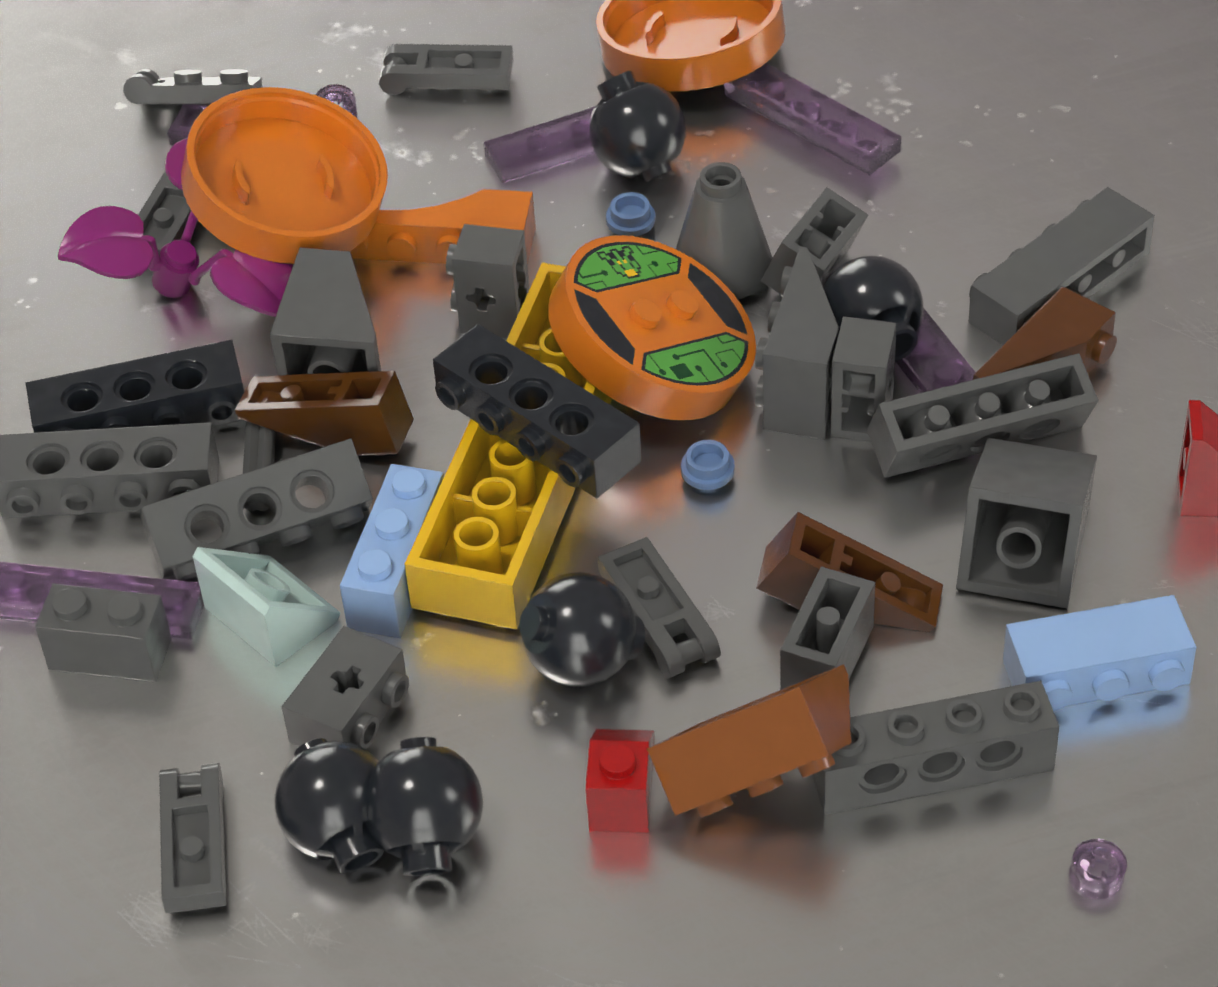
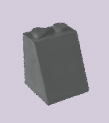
M299 248L270 332L277 375L381 371L375 330L349 251Z
M988 438L969 486L956 589L1068 608L1090 506L1097 455Z

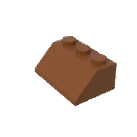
M844 664L700 722L647 748L674 815L676 816L697 808L700 818L734 804L730 796L732 793L747 788L750 797L753 798L783 785L784 782L781 777L783 773L798 768L801 777L804 778L835 765L832 754L851 743L848 672Z

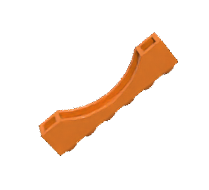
M483 189L464 198L436 206L409 210H380L372 231L358 246L349 252L354 259L446 264L450 244H457L463 225L469 224L523 230L528 266L536 230L533 192Z

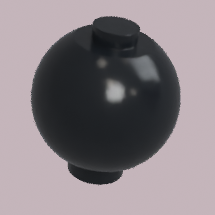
M632 71L619 74L598 85L597 89L602 99L592 112L589 135L592 148L603 165L615 174L633 179L643 175L646 183L671 172L672 168L669 162L678 158L686 138L685 117L676 99L667 90L656 84L637 82Z
M862 256L844 263L830 275L823 289L839 328L838 335L843 316L896 323L895 361L905 358L914 350L918 342L917 332L923 319L924 305L920 287L905 267L885 257Z
M573 572L549 580L533 594L520 617V633L529 660L546 678L564 686L589 687L610 679L619 672L628 660H633L640 654L645 642L644 624L638 616L634 615L629 600L624 593L609 580L591 573Z
M416 737L400 741L401 749L392 751L384 756L371 773L367 794L368 822H365L371 836L384 851L402 859L404 875L428 876L451 872V854L469 843L481 821L483 795L479 779L473 768L461 755L447 747L437 746L436 738Z
M325 738L314 739L298 747L294 752L295 757L281 773L275 790V813L283 834L295 848L307 856L324 861L334 858L341 873L356 872L372 865L384 854V850L371 836L365 823L368 822L367 794L369 780L379 760L368 750L358 745L343 741L327 742Z

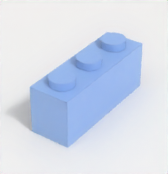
M397 464L390 465L340 583L347 627L356 631L401 639L412 611L404 564L444 478L443 472Z
M1169 595L1006 624L1003 663L1012 686L1042 681L1052 709L1055 711L1069 705L1097 700L1111 701L1125 695L1153 690L1167 691L1181 685L1190 684L1197 647L1175 596Z

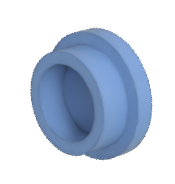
M634 192L623 193L611 201L610 207L606 212V224L617 235L637 237L652 229L655 224V211L645 196Z
M715 440L695 442L688 448L681 460V475L689 485L698 489L712 490L726 485L734 476L735 463L732 455L722 443Z

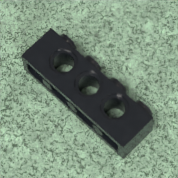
M475 325L433 358L436 382L435 391L437 397L447 408L460 411L477 422L488 434L497 435L518 448L527 459L538 461L551 469L569 486L579 487L598 499L641 462L639 422L481 325Z
M232 339L25 382L34 433L212 423V426L242 420L235 413V408L244 394V388Z

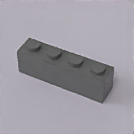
M1109 187L1090 200H1084L1077 206L1075 211L1057 224L1049 225L1032 242L1023 248L1014 250L1000 265L976 278L969 291L968 322L1004 345L1062 286L1089 298L1150 253L1155 215Z

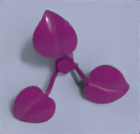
M188 138L175 143L170 148L165 160V172L169 180L180 190H183L181 170ZM117 206L96 207L82 214L73 222L64 235L58 251V260L75 263L97 274L115 279H132L141 276L149 268L153 271L152 284L160 294L170 298H179L186 295L191 285L197 286L201 277L210 271L213 284L223 295L240 305L273 317L277 315L293 268V264L263 260L235 250L233 254L228 249H221L198 267L199 256L194 246L190 243L198 220L192 211H190L181 240H174L164 245L159 253L155 238L150 235H143L144 225L139 215Z

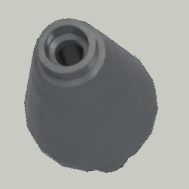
M716 162L704 167L696 181L676 250L705 266L731 290L737 299H743L753 293H761L768 289L769 286L761 282V279L773 258L741 171L731 163Z

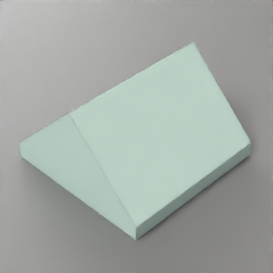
M197 547L193 555L205 609L275 667L335 624L341 614L270 555Z

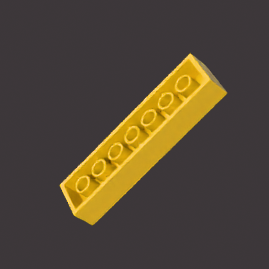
M542 262L506 341L610 405L612 398L597 389L575 369L560 349L554 337L548 314L549 298L552 289L566 266ZM470 419L404 564L411 608L517 630L521 614L530 600L576 487L569 486L557 473L538 461L527 459L518 448L497 435L488 434L477 422Z

